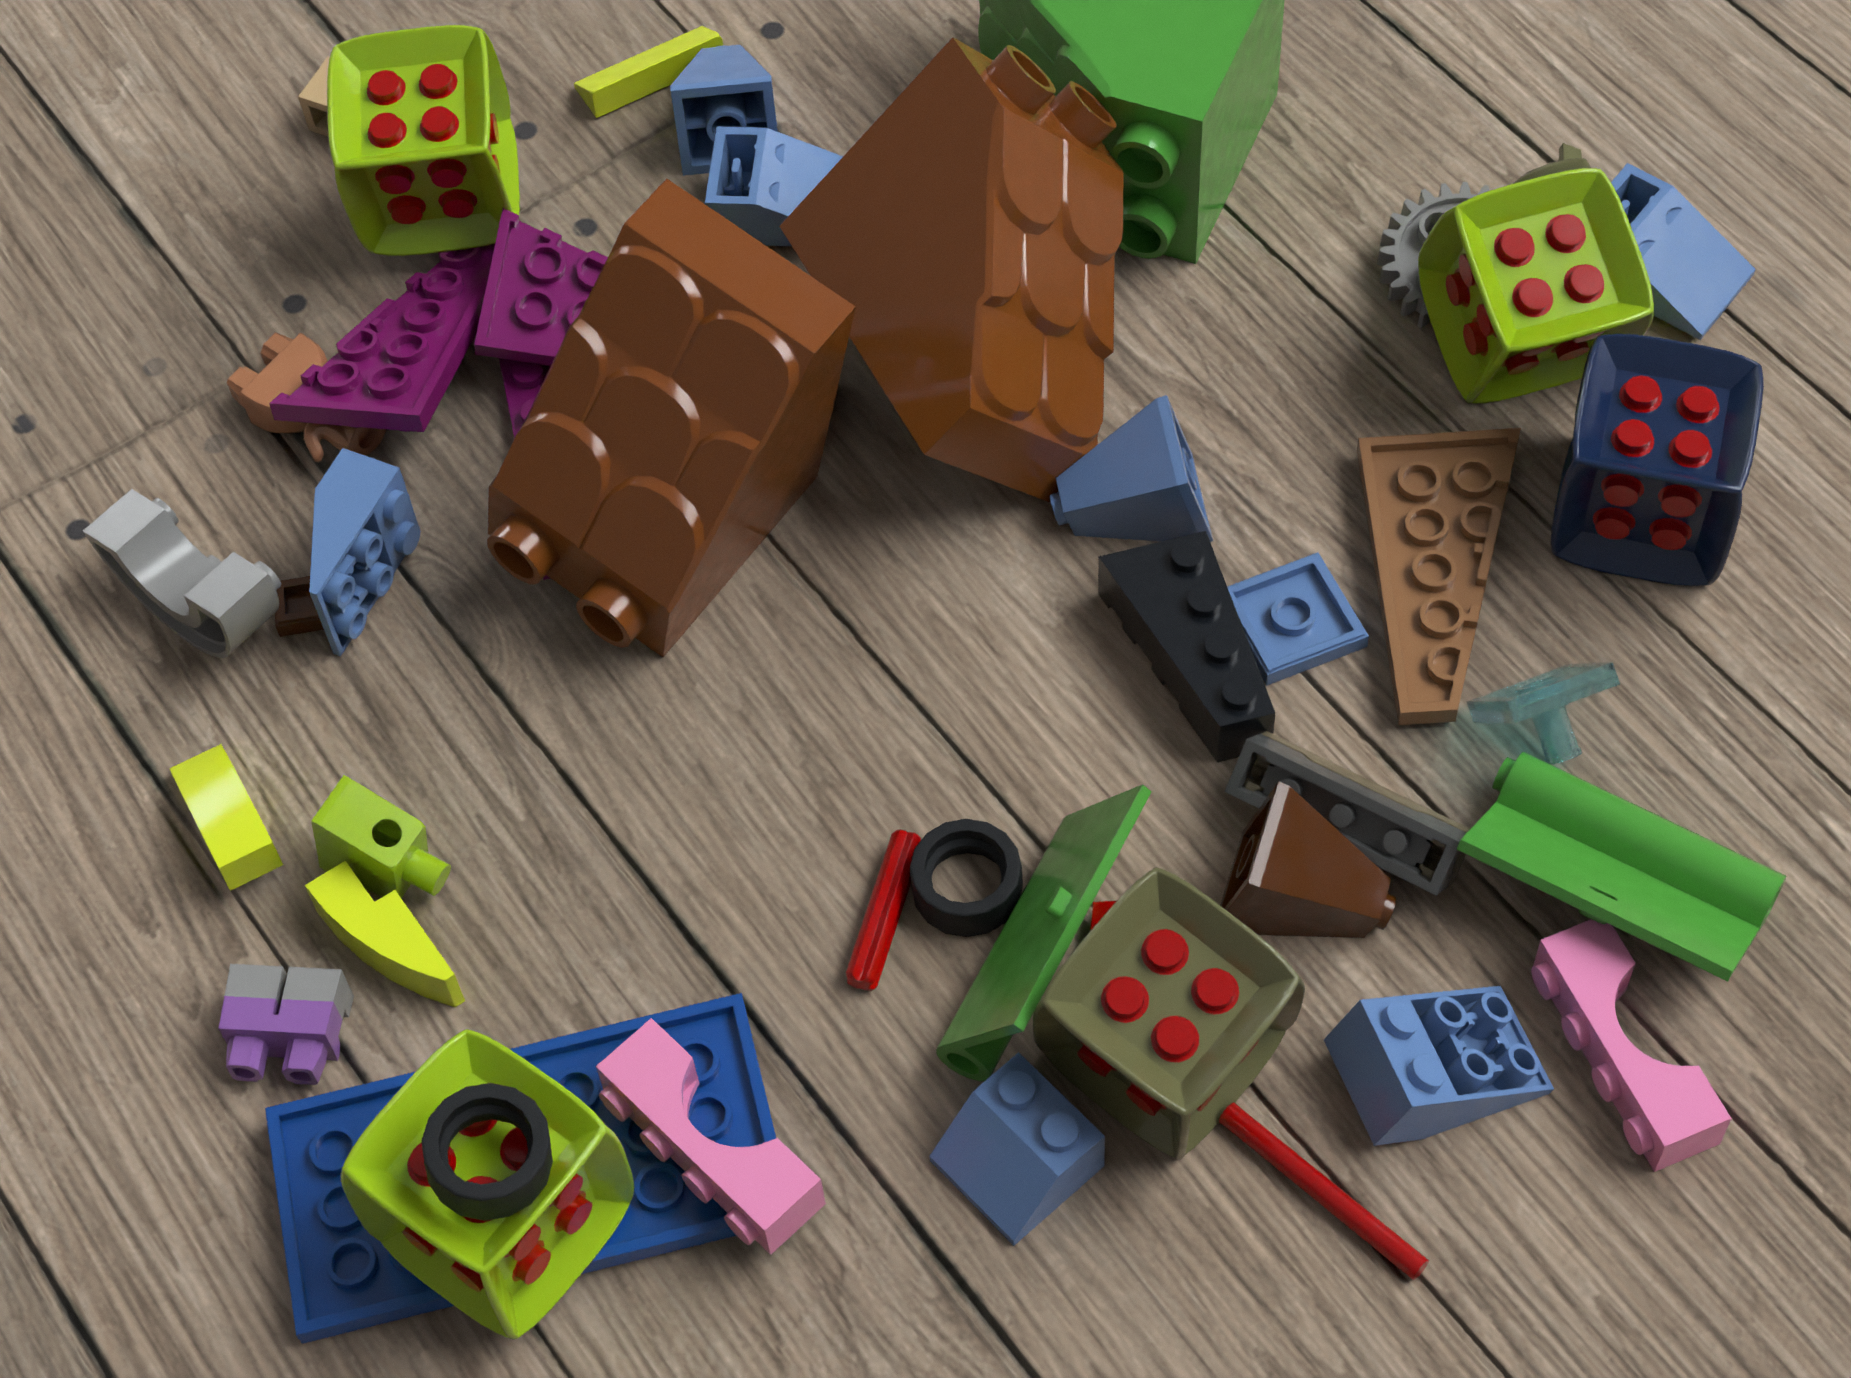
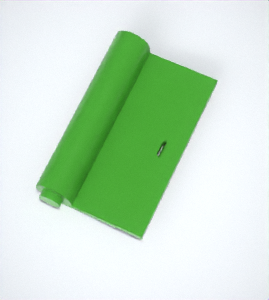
M1522 752L1516 761L1509 757L1504 760L1492 786L1493 789L1500 792L1497 801L1461 838L1457 850L1578 908L1580 914L1598 923H1608L1727 982L1765 923L1787 877L1526 752Z
M1142 784L1069 814L1062 819L936 1049L937 1056L948 1068L966 1078L985 1081L993 1074L1012 1036L1024 1031L1152 792Z

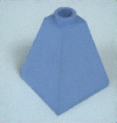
M741 45L701 48L670 85L683 176L710 172L717 126L761 127L778 132L771 75Z
M1167 395L1156 398L1056 477L1059 492L1050 494L1051 506L1058 525L1069 523L1075 536L1165 541L1206 531L1210 542L1213 541L1193 455Z

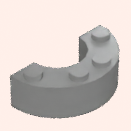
M131 489L83 530L85 536L118 579L162 623L192 646L208 655L218 658L229 656L278 611L279 597L276 590L281 587L279 578L265 563L257 561L253 564L235 552H232L222 562L213 555L206 557L176 526L179 520L174 511L159 498L151 501Z

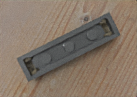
M1268 731L1246 739L1224 792L1260 808L1279 781L1293 788L1379 868L1434 895H1438L1454 883L1466 856L1465 853L1457 850L1461 838L1470 828Z

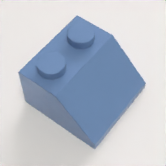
M1018 1052L971 1093L929 1157L930 1162L1014 1246L1104 1167L1105 1136Z

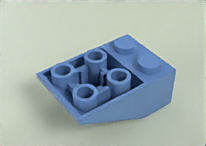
M717 126L705 205L766 246H791L779 226L843 156L769 128Z
M1627 163L1611 183L1626 212L1649 276L1653 293L1654 316L1701 340L1751 279L1756 269L1674 186Z
M345 448L341 449L315 488L309 593L333 654L338 656L343 654L352 639H356L362 633L369 611L378 597L384 596L390 589L394 572L405 555H410L415 550L421 532L400 467Z
M1501 986L1362 999L1356 1003L1324 1039L1374 1146L1422 1140L1548 1095L1554 1090Z

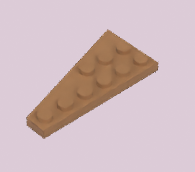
M1521 428L1358 438L1357 455L1398 725L1456 722Z

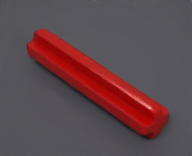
M899 829L891 834L846 970L847 983L853 988L872 991L878 986L911 884L910 865L914 849L921 841V837L914 832Z

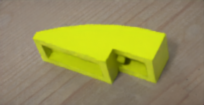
M222 744L169 768L230 891L283 865L257 810Z
M346 860L305 885L319 916L336 937L364 963L389 980L423 997L452 1007H457L465 1002L454 972L396 890L374 902Z

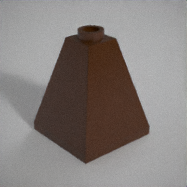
M1278 781L1242 832L1220 906L1258 935L1365 938L1373 927L1383 930L1387 926L1395 907L1396 897L1388 894L1391 882L1390 877L1293 788Z

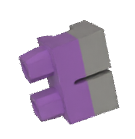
M230 964L218 1029L227 1043L226 1068L232 1078L237 1081L257 1082L263 1079L267 1057L284 1058L282 1073L286 1080L295 1084L317 1085L326 1060L338 1061L340 1041L338 1036L343 1017L349 1018L354 999L342 969L289 967L286 974L283 966Z

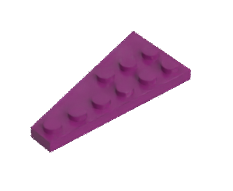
M502 208L474 342L475 355L551 366L569 326L579 316L608 257L594 250L587 253L562 241V235L545 227L540 231L521 222L519 215Z
M495 244L464 250L438 252L440 262L426 274L416 272L405 282L407 291L396 301L387 298L336 343L338 353L322 367L313 364L300 375L303 384L290 396L281 392L269 403L274 420L340 425L354 428L389 429L403 432H424L477 333Z

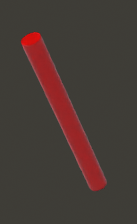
M1233 1102L1223 1111L1219 1118V1122L1411 1279L1415 1280L1424 1271L1429 1263L1425 1256Z

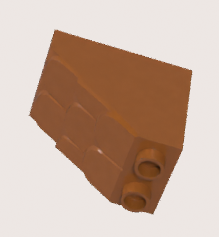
M952 37L779 227L810 276L856 306L849 337L923 454L1051 503L1050 494L1059 492L1056 477L1098 445V432L1103 422L1104 360L1114 352L1115 253L1122 241L1124 173L1102 142L1117 125L1107 109L1089 91L1076 82L1070 81L1055 96L1056 89L1048 76L1033 60L1016 47L1007 45L992 60Z
M666 179L624 223L579 316L569 326L522 427L515 436L498 474L489 486L488 534L490 536L487 539V546L492 556L507 572L525 583L538 584L547 575L578 597L576 609L579 616L596 635L606 642L625 648L636 638L664 657L817 478L856 306L672 181Z

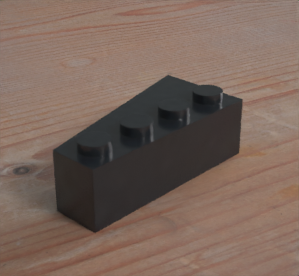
M1202 531L1098 556V595L1108 609L1113 608L1122 621V629L1133 644L1137 643L1152 663L1151 670L1162 685L1166 684L1179 701L1180 711L1216 762L1238 758L1246 739L1265 731L1273 734L1275 710L1207 532Z

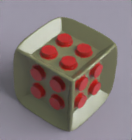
M1155 867L1126 890L1061 966L1049 984L1043 998L1035 1008L1033 1014L1034 1041L1052 1064L1096 1104L1148 1144L1181 1160L1184 1155L1195 1148L1219 1123V1118L1223 1111L1240 1098L1270 1060L1286 1030L1297 1020L1304 999L1305 985L1287 960L1248 926L1192 884L1175 874Z

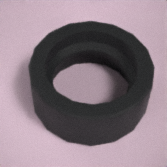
M972 819L945 822L926 833L914 849L910 865L912 892L915 906L928 924L945 934L971 937L990 933L1006 923L1021 896L1023 880L1018 848L1004 831L984 821ZM966 853L982 855L999 866L1001 873L1000 886L994 893L982 900L968 903L951 901L938 894L933 888L932 875L934 869L939 863L951 856Z
M493 1083L468 1086L445 1098L428 1118L421 1140L428 1183L440 1202L460 1216L484 1221L510 1217L532 1204L547 1185L553 1164L547 1119L536 1102L514 1087ZM497 1120L511 1123L521 1130L526 1138L528 1148L525 1163L516 1173L506 1179L487 1184L468 1182L456 1176L450 1167L447 1153L450 1142L459 1131L473 1123Z

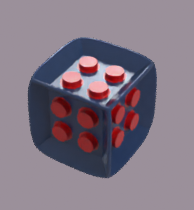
M1606 334L1598 336L1593 342L1586 359L1575 410L1573 438L1569 445L1561 474L1550 539L1553 555L1584 568L1651 582L1681 586L1713 584L1719 578L1729 556L1741 515L1742 490L1748 479L1753 462L1764 391V377L1761 364L1727 350L1636 334Z

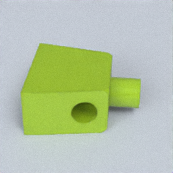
M345 775L342 776L311 820L319 867L329 871L346 860L364 888L382 897L396 890L402 899L411 884L435 896L442 889L450 874V864L428 853L426 826L420 820Z

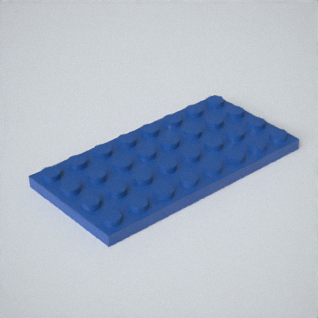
M742 993L510 1049L560 1083L590 1107L604 1124L616 1134L626 1153L634 1180L633 1198L613 1235L582 1274L736 1236L724 1220L727 1212L713 1198L708 1203H704L696 1197L682 1179L681 1175L685 1171L671 1157L665 1162L660 1161L644 1144L640 1137V1133L643 1130L630 1117L621 1122L606 1108L599 1097L603 1087L596 1066L652 1018L693 1057L700 1084L691 1101L689 1120L702 1135L716 1143L732 1147H750L776 1139ZM415 1072L265 1108L295 1331L302 1344L454 1306L404 1268L380 1241L369 1234L357 1218L341 1184V1170L352 1147L378 1113Z

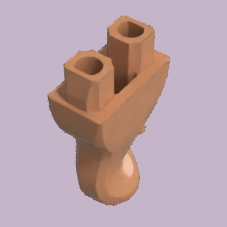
M275 332L263 344L260 352L264 364L267 366L259 374L248 367H239L227 380L232 397L246 409L252 424L273 433L304 432L306 446L315 462H320L324 457V450L321 445L322 439L327 440L340 451L342 448L366 456L381 443L387 430L274 420L269 403L281 392L290 396L303 384L300 375L314 364L322 367L328 362L320 346L302 333L291 339Z

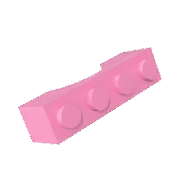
M1590 919L1540 940L1534 965L1531 969L1532 978L1540 995L1545 1000L1552 999L1561 1014L1562 1029L1569 1044L1576 1051L1582 1050L1592 1066V1078L1598 1093L1606 1102L1612 1101L1623 1118V1131L1630 1147L1636 1154H1644L1652 1169L1656 1172L1721 1144L1732 1118L1700 1066H1679L1658 1061L1644 1054L1626 1037L1616 1016L1615 1003L1626 992L1636 963L1612 925L1608 923L1601 924Z
M652 1018L596 1066L603 1087L599 1097L606 1108L621 1122L630 1117L643 1130L640 1133V1137L644 1144L660 1161L665 1162L671 1157L685 1171L681 1175L682 1179L696 1197L704 1203H708L713 1198L727 1212L724 1216L727 1225L745 1244L750 1245L756 1240L771 1255L826 1204L821 1179L778 1138L750 1147H732L708 1139L692 1125L689 1120V1108L700 1084L693 1057Z

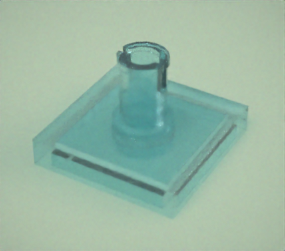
M1613 662L1567 664L1469 700L1467 705L1473 723H1517L1532 717L1545 756V762L1556 764L1582 754L1565 706L1571 702L1620 685Z

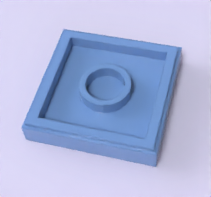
M1318 552L1227 586L1266 686L1368 646L1369 635Z

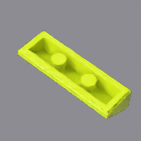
M700 26L574 83V87L594 116L598 118L671 85L701 48L723 45V40L718 32Z

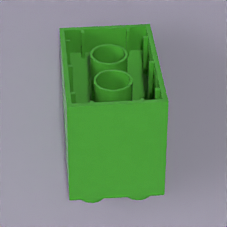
M979 0V44L981 54L992 60L1007 45L1016 47L1033 60L1048 76L1056 89L1055 96L1070 81H1073L1089 91L1107 109L1115 120L1117 127L1102 143L1124 173L1123 234L1119 247L1140 258L1151 259L1166 255L1196 264L1277 96L1285 0Z

